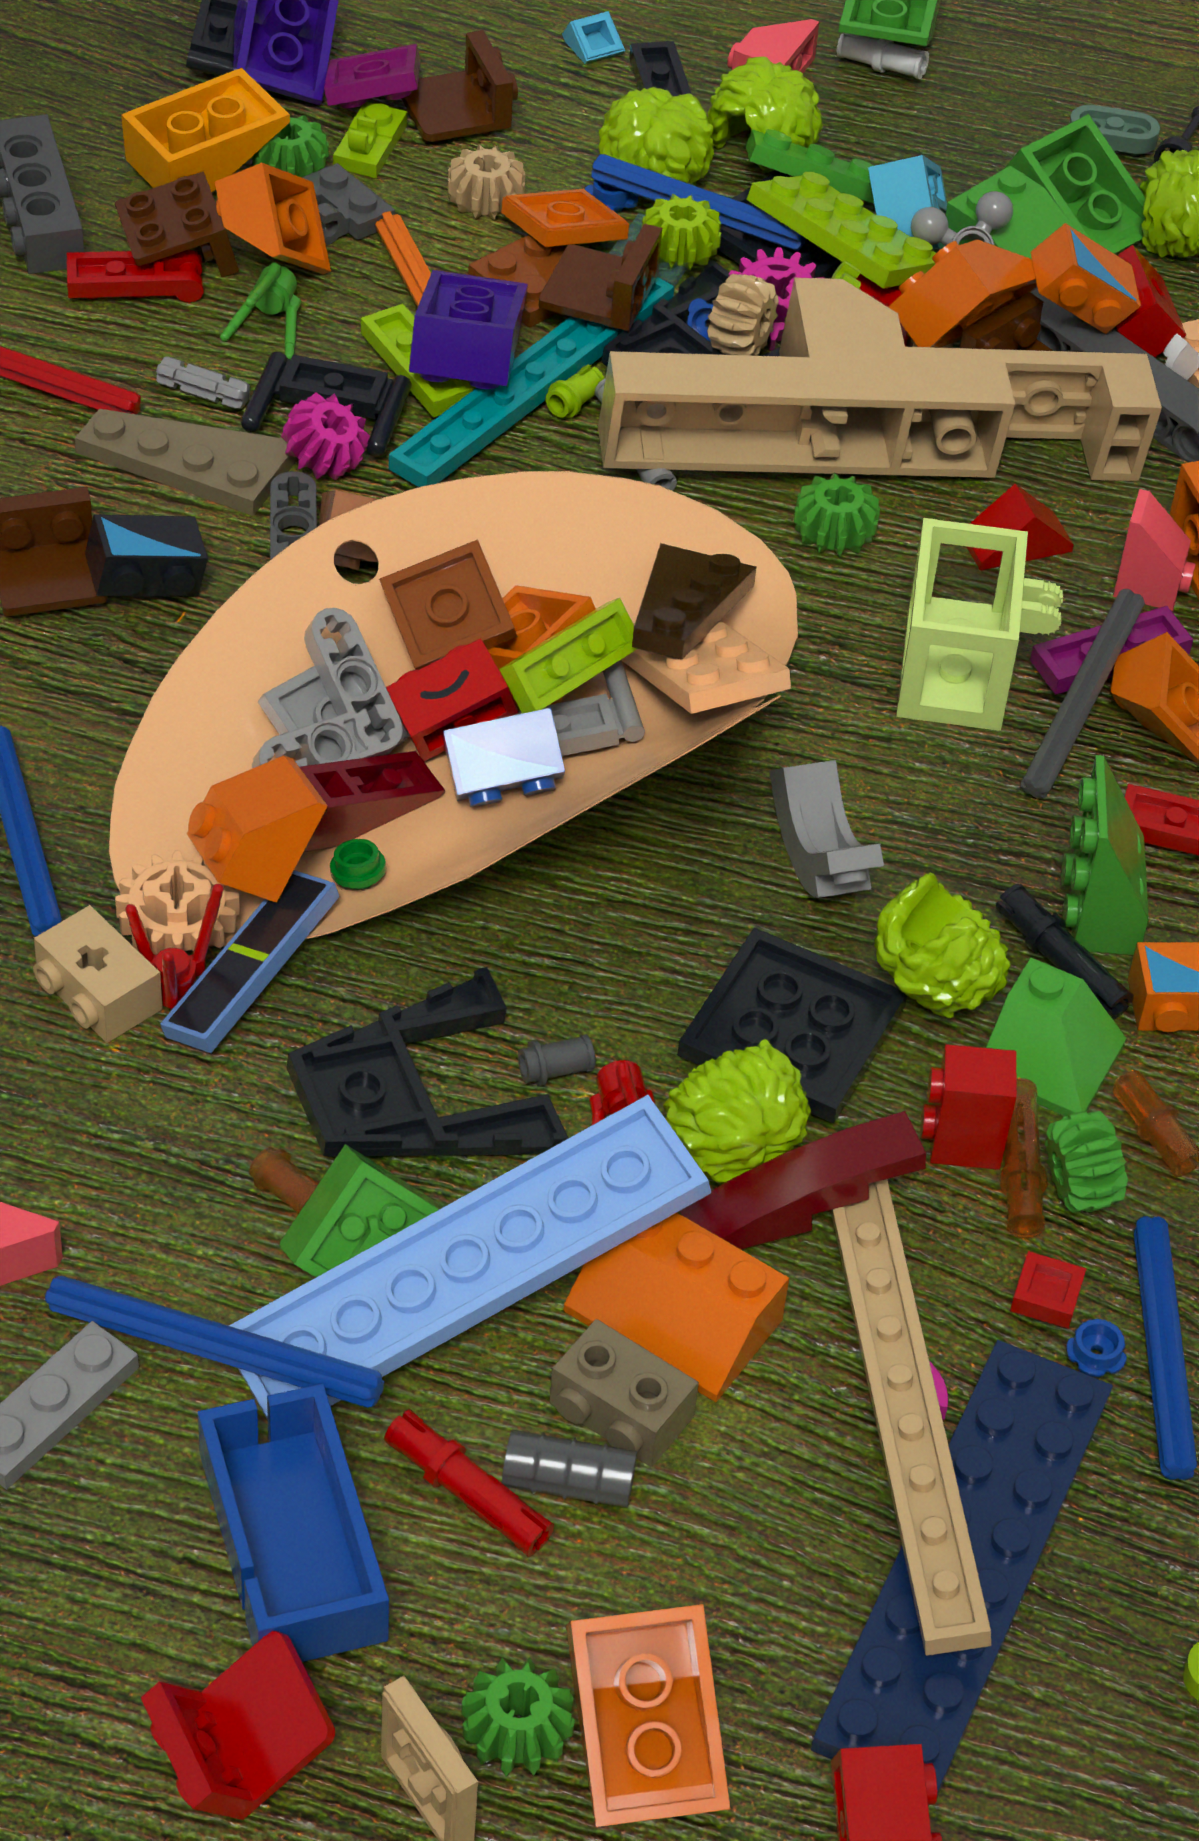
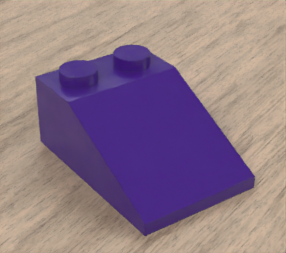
M238 0L234 23L233 71L243 68L263 89L320 105L323 99L338 0Z
M432 270L414 316L409 372L419 373L423 379L432 382H446L453 378L467 380L470 385L481 389H495L499 385L507 386L512 372L528 284Z

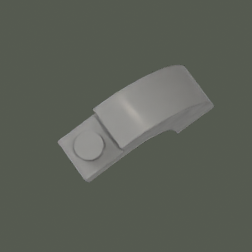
M836 760L769 770L782 838L795 873L805 890L813 897L820 898L871 889L868 868L884 866L881 844L862 845L853 835L843 806Z

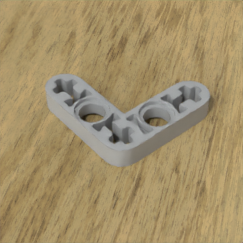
M326 608L318 612L305 630L304 640L337 716L267 740L253 758L252 768L269 762L274 754L276 758L283 755L293 758L299 750L302 759L295 761L299 767L388 755L402 738L403 727L401 719L357 623L344 610ZM326 626L331 633L339 632L342 638L337 644L332 638L324 639L321 636ZM339 654L343 660L335 665L333 661ZM351 671L360 675L366 683V693L355 696L345 691L340 681L341 674ZM372 702L374 706L367 713L364 707ZM370 723L374 729L383 728L386 734L381 740L377 735L368 736L365 729ZM318 736H329L336 740L341 749L340 758L337 760H327L321 757L315 749V738Z

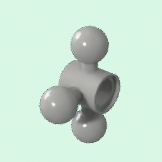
M991 191L984 194L976 205L975 212L978 219L976 226L965 227L958 233L949 228L948 219L940 209L925 207L917 211L913 216L911 232L914 237L923 239L931 245L940 242L946 246L953 241L959 244L962 240L974 241L977 239L994 245L990 233L992 230L1003 228L1010 222L1013 216V204L1010 198L1002 192Z

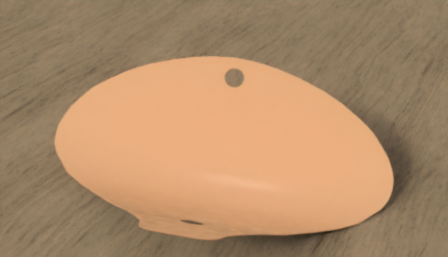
M522 471L462 478L417 487L374 500L329 519L287 546L255 572L213 614L178 656L152 696L128 747L115 783L109 839V854L114 881L120 891L119 882L121 878L133 879L132 866L139 864L147 869L152 866L151 855L158 854L166 862L172 861L174 850L181 851L184 861H191L199 853L187 835L190 815L195 806L204 801L212 785L252 769L253 758L267 740L279 735L258 701L264 693L314 666L306 648L304 636L305 630L318 612L326 608H338L352 616L358 625L385 687L397 682L403 674L415 670L379 579L478 539L502 598L515 585L589 596L596 609L609 601L620 598L631 620L635 621L660 543L707 555L730 554L739 558L740 563L757 567L755 584L721 621L786 666L798 638L797 596L790 574L760 538L712 507L660 485L621 477L572 471ZM350 541L361 542L369 546L376 554L378 571L369 582L363 584L351 583L337 572L334 565V555L343 543ZM327 626L321 633L324 639L332 638L336 644L342 638L339 632L331 633ZM622 661L645 730L644 736L635 742L620 738L619 745L562 756L565 774L562 779L554 780L555 789L533 795H524L522 787L502 791L501 801L470 807L469 799L460 801L456 799L446 751L425 761V764L445 789L441 797L354 838L373 842L384 855L386 872L378 882L368 888L359 890L343 887L332 879L330 872V862L334 857V851L337 847L303 852L294 870L334 882L340 896L305 939L333 933L379 916L473 876L580 813L699 747L777 700L781 695L760 706L758 705L764 701L767 695L691 714ZM603 671L564 695L560 703L607 694L608 699H611ZM408 736L401 745L395 747L389 754L417 752ZM236 889V893H239L240 915L236 916V931L234 933L224 932V946L222 947L227 945L263 902L264 898ZM177 902L176 909H179L180 902Z

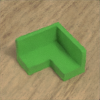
M345 1144L280 1241L279 1247L293 1264L312 1276L318 1277L438 1211L443 1206Z

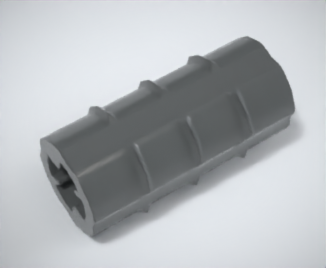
M512 1429L506 1450L502 1484L510 1488L531 1491L533 1495L538 1492L560 1496L564 1500L572 1498L593 1502L595 1506L600 1503L628 1508L634 1480L637 1451L609 1447L607 1443L598 1445L577 1441L576 1438L570 1440L547 1436L544 1432L536 1434Z

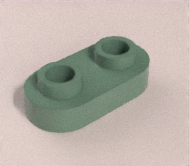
M1082 105L1075 108L1071 113L1069 124L1089 114L1114 151L1139 156L1154 150L1157 146L1160 125L1155 118L1148 114L1098 105Z

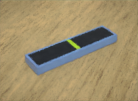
M294 870L277 903L267 899L263 900L160 1023L165 1037L212 1053L340 897L335 883Z

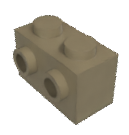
M595 1319L552 1368L550 1404L555 1406L557 1411L566 1420L574 1424L585 1425L607 1439L612 1447L637 1451V1459L652 1468L694 1418L699 1382L603 1322Z

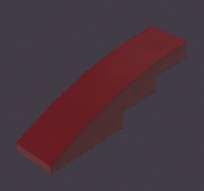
M902 1111L846 1128L781 1154L713 1189L711 1194L680 1210V1215L739 1249L752 1247L812 1231L813 1214L869 1200L870 1183L926 1169V1151L906 1111Z

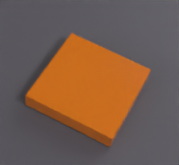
M585 189L506 195L502 199L501 213L545 247L628 239L629 223Z

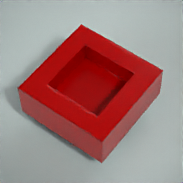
M1028 1251L1010 1312L1069 1329L1087 1268Z

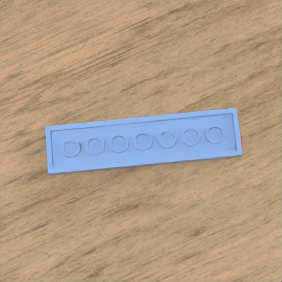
M646 1095L229 1326L379 1371L383 1377L711 1194L709 1180L650 1096ZM238 1368L266 1419L268 1395L301 1388ZM327 1395L330 1406L341 1400Z

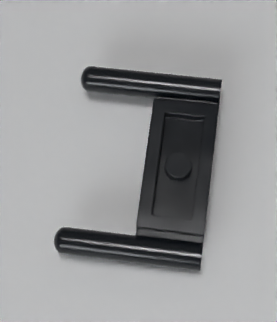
M201 0L186 68L217 76L233 71L234 23L238 0Z
M273 352L268 358L244 412L241 426L247 432H256L262 424L274 394L280 395V401L299 404L301 400L306 401L315 392L320 394L325 400L335 393L339 404L347 406L353 403L352 413L354 416L375 419L376 415L379 414L366 448L370 455L379 457L387 449L412 383L409 378L403 375L389 379L387 372L293 355L290 360L281 352Z

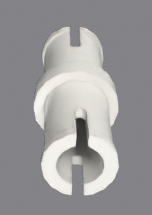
M843 33L840 35L837 45V56L839 58H847L872 65L874 71L881 73L891 70L913 76L916 79H922V75L925 74L929 63L928 51L895 44L891 40Z

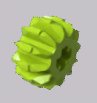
M672 194L669 201L656 199L654 206L646 209L642 227L644 224L663 228L660 263H669L670 269L676 266H684L686 269L691 270L694 263L707 265L709 258L717 255V249L720 247L721 222L719 220V212L710 209L709 201L696 202L692 195L687 198H679Z

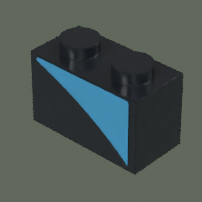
M94 514L85 556L97 596L198 597L208 556L195 516Z

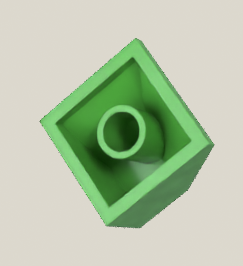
M1031 957L1006 998L986 1048L1016 1051L1017 1095L1061 1115L1068 1116L1088 1111L1124 1048L1127 1038L1083 979Z

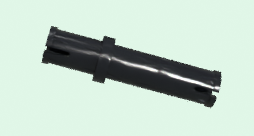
M1022 884L1012 885L1000 896L1007 905L1002 901H998L996 903V910L1026 937L1025 944L1034 953L1040 951L1056 968L1083 979L1113 1020L1128 1009L1129 1005L1122 1000L1124 999L1127 1003L1133 1001L1134 995L1119 983L1065 929L1066 922L1057 913L1051 915Z

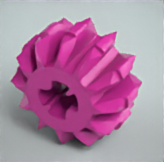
M315 392L306 401L301 400L299 404L294 405L288 414L289 419L283 427L281 438L287 442L285 454L299 459L298 470L308 467L313 470L316 480L325 474L333 480H337L345 472L350 473L352 469L358 466L363 459L362 455L368 446L370 435L364 431L366 418L353 415V403L343 406L339 404L335 393L325 400L320 394Z

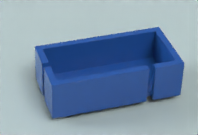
M324 1384L268 1395L267 1420L269 1442L258 1444V1414L255 1399L198 1411L200 1457L242 1610H245L246 1624L252 1646L272 1631L281 1632L289 1636L301 1661L304 1662L387 1642L389 1636V1598Z

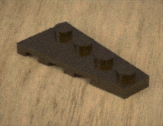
M660 543L634 625L632 647L682 660L754 586L757 567L740 563L739 558L730 554L707 555Z

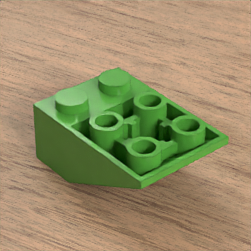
M1096 755L1091 777H1082L1080 781L1078 809L1083 812L1082 816L1073 815L1070 827V848L1074 849V852L1064 853L1061 883L1062 886H1070L1071 894L1065 895L1063 920L1066 922V927L1072 928V936L1089 952L1134 955L1137 942H1143L1149 920L1144 835L1105 757Z

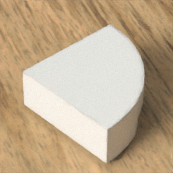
M1174 335L1163 352L1167 357L1165 365L1188 380L1199 368V353L1180 335Z

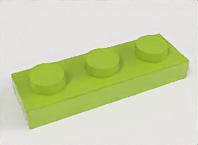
M403 303L362 317L361 334L397 376L403 375L410 379L412 383L410 391L433 418L444 413L477 388L470 385L467 380L450 378L446 382H432L423 379L419 373L409 372L414 315Z
M617 598L603 604L501 667L499 670L522 714L544 709L637 650V648L632 647L634 624L622 600Z

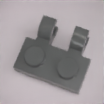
M338 163L302 177L312 181L314 184L326 246L348 233L357 240L377 232L375 224L382 219V213L390 211L392 215H395L393 207Z

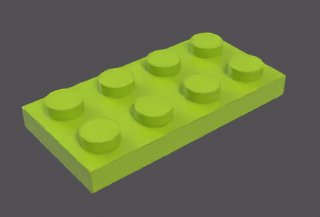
M804 172L801 176H776L773 180L754 182L751 185L747 197L749 202L840 261H847L861 270L860 274L883 289L899 286L917 272L923 271L925 274L935 265L932 257L936 253L932 251L933 247L929 242L917 237L908 236L897 229L898 224L894 220L886 216L875 215L863 207L864 203L858 197L841 193L829 185L830 181L821 174Z

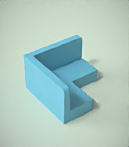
M924 155L868 167L876 215L886 216L894 220L898 224L897 229L908 236L914 237L911 232V221L915 213L920 209L935 207L946 213L947 200L941 166ZM940 242L932 245V251L937 253L945 245Z

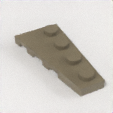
M99 409L75 437V451L77 454L251 516L256 514L270 496L272 480L279 474L288 472L298 460L297 457L285 454L287 442L283 438L106 409Z

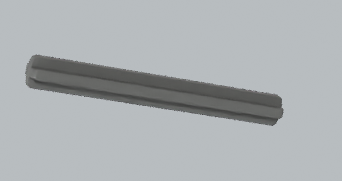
M1123 589L1119 592L1021 782L1022 790L1027 794H1031L1036 799L1045 798L1051 790L1144 607V598L1140 594H1134L1130 589Z

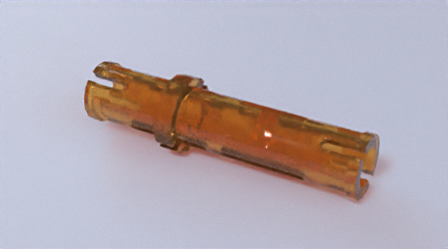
M1017 1078V1097L1004 1150L1005 1167L1000 1173V1187L1002 1192L1007 1195L1008 1232L1015 1237L1027 1239L1034 1238L1045 1230L1042 1193L1047 1188L1048 1179L1046 1169L1041 1166L1040 1133L1036 1101L1037 1086L1028 1079ZM1018 1125H1023V1143L1019 1142ZM1021 1153L1025 1154L1024 1161H1020ZM1021 1172L1026 1173V1191H1023L1021 1187Z

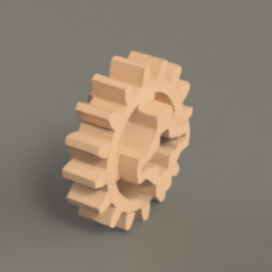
M174 850L172 861L164 862L158 854L151 855L152 866L147 869L142 865L134 864L132 866L133 879L121 878L119 882L120 895L115 896L116 916L119 918L122 936L132 935V946L138 950L125 912L126 906L133 904L136 906L153 954L157 955L166 948H179L183 951L192 950L194 952L212 887L215 884H220L210 869L204 866V860L201 855L197 853L191 861H184L181 851ZM221 884L224 888L220 901L221 904L210 944L218 948L224 946V932L234 933L236 931V916L240 915L239 893H236L235 888ZM177 902H180L179 909H176Z

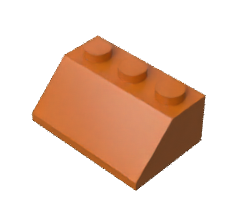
M675 1213L585 1263L564 1303L563 1311L587 1326H590L595 1319H598L698 1381V1392L717 1402L782 1322L789 1277L679 1213Z

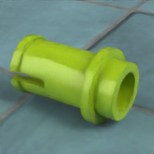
M586 365L567 380H558L552 383L548 388L545 398L550 412L560 418H571L577 415L581 410V405L596 396V386L605 379L602 372L595 366L591 368V365Z

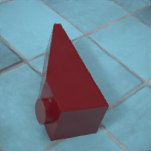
M416 751L300 766V769L328 805L304 852L337 847L345 841L352 840L440 798L445 789Z

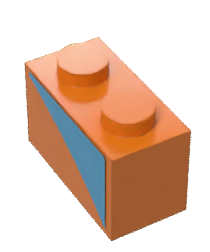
M1064 223L1031 251L1038 293L1101 332L1107 334L1141 306L1132 265L1068 224Z
M1137 942L1128 976L1130 992L1134 995L1132 1004L1137 1031H1199V942Z

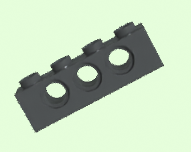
M48 114L0 120V198H2L6 226H15L10 227L14 255H23L28 274L67 269V252H84L83 228Z

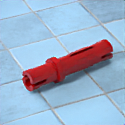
M411 1409L404 1411L403 1416L399 1415L390 1424L384 1435V1441L425 1472L424 1480L431 1486L438 1488L442 1485L463 1502L467 1508L514 1543L527 1557L534 1555L536 1549L539 1551L546 1544L554 1530V1523L533 1510L494 1476L488 1474L465 1455L467 1449L456 1439L447 1441L424 1423Z

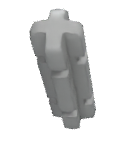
M170 356L164 357L157 366L156 381L160 385L176 389L177 385L181 386V392L214 403H218L219 399H221L223 406L235 410L243 409L249 400L250 385L245 381L230 377L229 381H227L226 375L191 363L184 367V361Z

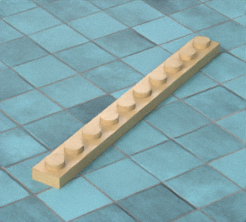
M885 1179L869 1184V1200L832 1209L831 1214L925 1655L991 1646V1628L888 1180Z

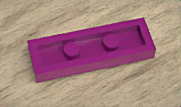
M1164 606L1139 614L1120 654L1166 632L1171 635L1187 654H1190L1193 638L1169 607ZM1102 625L1033 645L1030 661L1055 695L1069 690ZM1114 666L1110 671L1107 679L1113 677Z

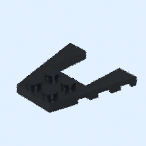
M709 260L708 264L704 266V271L698 277L690 276L679 285L678 293L668 301L663 298L654 305L652 314L643 322L637 319L629 331L624 330L604 346L601 363L606 367L608 366L610 351L726 355L721 350L713 348L711 342L687 325L689 304L694 299L702 298L707 303L713 304L712 300H716L719 286L726 282L730 272L714 260ZM780 347L762 356H780Z
M487 967L474 971L473 979L452 987L448 982L428 991L426 1000L401 1010L396 1005L380 1012L378 1021L356 1031L353 1030L351 1025L288 1053L287 1071L324 1157L338 1156L345 1144L364 1156L541 1154L568 1139L567 1133L548 1094L437 1117L405 1044L503 1024L507 1007Z

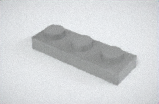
M91 1321L0 1403V1485L6 1490L12 1486L139 1369L138 1354L94 1321Z

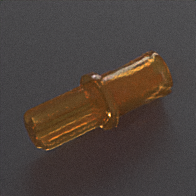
M1131 1070L1116 1079L1113 1093L1138 1125V1137L1144 1141L1149 1140L1169 1166L1171 1173L1175 1177H1181L1198 1167L1192 1161V1158L1199 1163V1147L1177 1120V1109L1171 1105L1166 1106L1139 1071Z

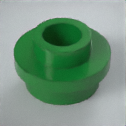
M352 839L345 841L334 851V857L330 862L331 877L337 884L356 890L368 888L384 876L386 872L385 857L378 850L377 846L369 840Z

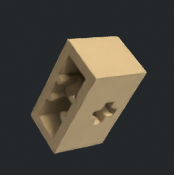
M90 905L34 938L36 964L33 966V971L41 987L49 994L56 993L69 1006L73 1017L79 1025L85 1029L91 1027L106 1043H109L162 1010L160 971Z

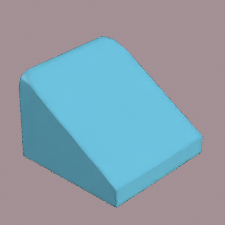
M609 11L571 21L562 33L565 42L584 64L625 52Z

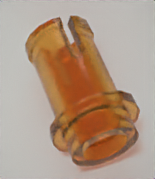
M268 1147L257 1155L250 1166L249 1175L254 1178V1186L262 1192L269 1190L299 1214L319 1183L290 1162L291 1156L289 1152L284 1149L276 1151L273 1147Z

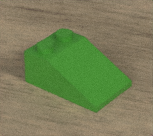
M846 0L838 32L927 46L934 34L940 0Z
M1089 114L1021 148L1005 167L1012 166L1043 186L1077 231L1115 255L1126 250L1131 245L1142 241L1143 230L1141 224L1145 220L1143 215L1145 196Z
M1008 166L948 201L945 214L948 219L949 228L958 233L965 227L976 226L978 222L975 212L976 205L984 194L991 191L1004 193L1013 204V216L1006 226L991 231L990 235L994 241V246L1032 259L1031 251L1064 223L1075 229L1047 190L1012 166ZM962 240L959 242V245L971 242L972 240Z

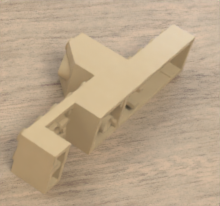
M794 277L779 350L780 356L610 351L598 431L603 468H665L667 470L833 474L835 472L836 474L995 478L1006 437L1081 439L1091 480L1139 481L1162 406L1147 354L905 347L897 312L844 279Z

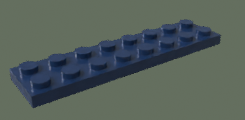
M997 1339L948 1445L991 1628V1646L925 1655L903 1547H901L816 1730L811 1751L833 1759L842 1748L922 1744L924 1763H933L935 1768L938 1797L1107 1406L1113 1385Z

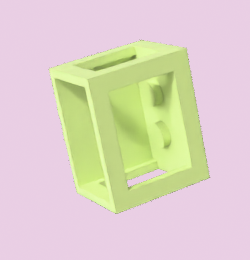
M923 518L908 608L896 717L1001 731L1020 632L1049 635L1050 633H1055L1056 630H1059V626H1061V612H1058L1059 609H1057L1063 603V590L1060 589V586H1057L1056 583H1050V581L1046 583L1044 580L1024 578L1028 531ZM941 543L1003 551L993 605L932 597Z

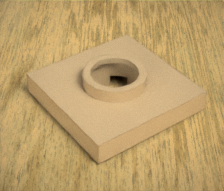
M402 1676L383 1687L381 1757L438 1841H474L478 1781L464 1762L452 1738L445 1729L438 1725L406 1677Z

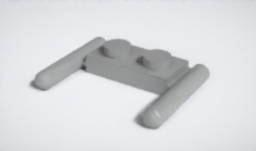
M621 660L603 671L611 699H608L607 694L552 704L544 708H551L562 756L619 745L620 738L635 742L644 736L645 730Z

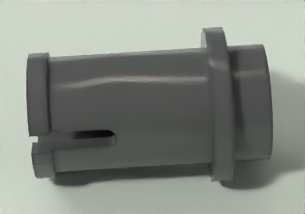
M587 1034L580 1035L577 1038L542 1045L537 1040L528 1042L527 1048H522L518 1051V1064L524 1082H535L537 1086L546 1085L548 1078L582 1071L590 1072L595 1069V1052Z

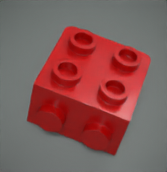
M272 1631L260 1639L202 1692L159 1681L141 1697L152 1721L150 1725L151 1734L157 1744L167 1753L178 1777L176 1780L178 1792L184 1801L194 1810L244 1820L326 1749L335 1737V1727L291 1639L287 1634Z

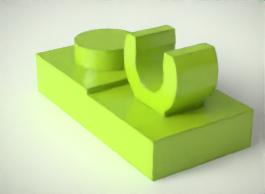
M366 102L363 104L333 154V165L338 163L348 172L377 178L407 127L408 111L392 108L382 103Z

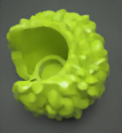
M767 57L748 58L745 65L738 66L729 71L728 74L721 75L720 79L722 82L720 87L716 88L715 95L711 96L712 106L708 110V121L714 128L711 137L716 149L723 148L731 136L745 130L752 131V129L764 134L767 129L782 132L792 139L791 143L806 148L810 144L818 142L819 133L823 126L821 111L817 107L820 97L815 91L813 83L804 77L802 72L792 70L790 65L785 66L781 62L774 64ZM758 164L764 173L774 171V169Z
M656 87L643 88L641 91L636 89L629 91L622 98L613 101L609 111L604 114V123L598 132L600 140L598 146L599 154H606L695 186L697 180L704 178L710 169L714 155V143L711 138L714 128L713 125L709 124L708 117L699 100L692 94H682L673 97L668 90L657 89Z
M1194 149L1189 152L1176 150L1174 154L1169 150L1163 151L1159 158L1160 160L1145 170L1147 181H1142L1140 184V189L1145 196L1143 206L1145 220L1141 224L1143 230L1142 242L1146 246L1147 251L1158 254L1160 258L1168 254L1179 256L1180 258L1199 255V150Z
M925 873L923 877L907 885L879 914L876 925L878 935L874 941L877 962L894 978V982L900 991L912 999H916L919 1004L924 1008L930 1009L934 1014L946 1017L947 1019L953 1018L955 1011L965 1008L973 1010L980 1006L983 1000L989 1001L993 999L996 994L1006 987L1008 982L1006 976L1011 967L1010 960L1006 958L1008 949L1005 944L1000 942V932L995 928H990L991 922L983 919V914L980 911L972 910V903L968 899L963 900L961 894L951 896L950 892L944 888V885L938 883L934 873Z
M767 1039L760 1041L758 1047H745L744 1050H734L733 1052L726 1051L716 1060L711 1059L699 1065L696 1069L693 1068L692 1072L688 1074L689 1078L684 1079L677 1088L670 1090L668 1094L669 1099L663 1104L665 1112L668 1113L665 1119L707 1179H712V1181L724 1184L746 1171L793 1150L794 1145L802 1143V1140L807 1135L806 1124L811 1113L806 1091L802 1089L800 1084V1070L791 1064L786 1055L773 1048Z

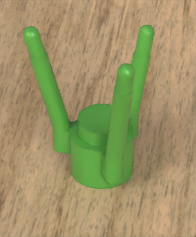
M275 262L265 267L254 289L250 291L244 304L227 324V327L220 335V339L224 342L228 341L254 307L270 315L285 311V355L291 360L296 343L297 311L301 305L300 298L294 295L297 287L294 274L286 267Z

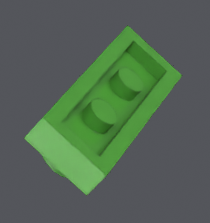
M752 129L746 144L750 162L791 176H801L804 172L821 174L830 181L829 185L839 192L856 196L861 200L874 204L868 167L874 165L860 159H852L851 163L835 158V154L831 150L820 145L810 144L806 148L791 143L792 139L789 136L776 130L767 129L764 134Z

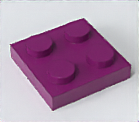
M417 44L329 60L324 86L328 106L340 104L341 108H354L365 104L369 98L384 96L387 100H397L409 96L412 90L418 89L421 60Z

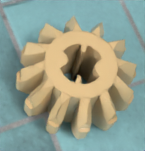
M478 145L476 151L462 149L460 157L451 159V167L448 169L447 191L450 195V202L457 204L458 211L461 213L473 212L475 219L481 215H488L495 220L496 215L501 213L503 197H506V195L525 194L523 163L515 159L514 152L502 153L499 151L498 146L492 149H484L481 145Z
M731 274L726 279V282L719 286L716 300H712L713 308L708 316L710 320L707 330L708 337L711 340L712 347L721 350L723 354L757 356L760 350L767 345L770 332H773V323L778 316L776 313V307L779 302L778 295H776L775 286L765 282L762 278L753 275Z

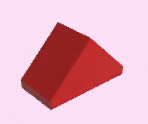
M1017 484L1011 486L969 523L1028 531L1026 561L1070 553L1074 547L1073 542L1055 513ZM967 547L980 571L1000 567L1003 551Z

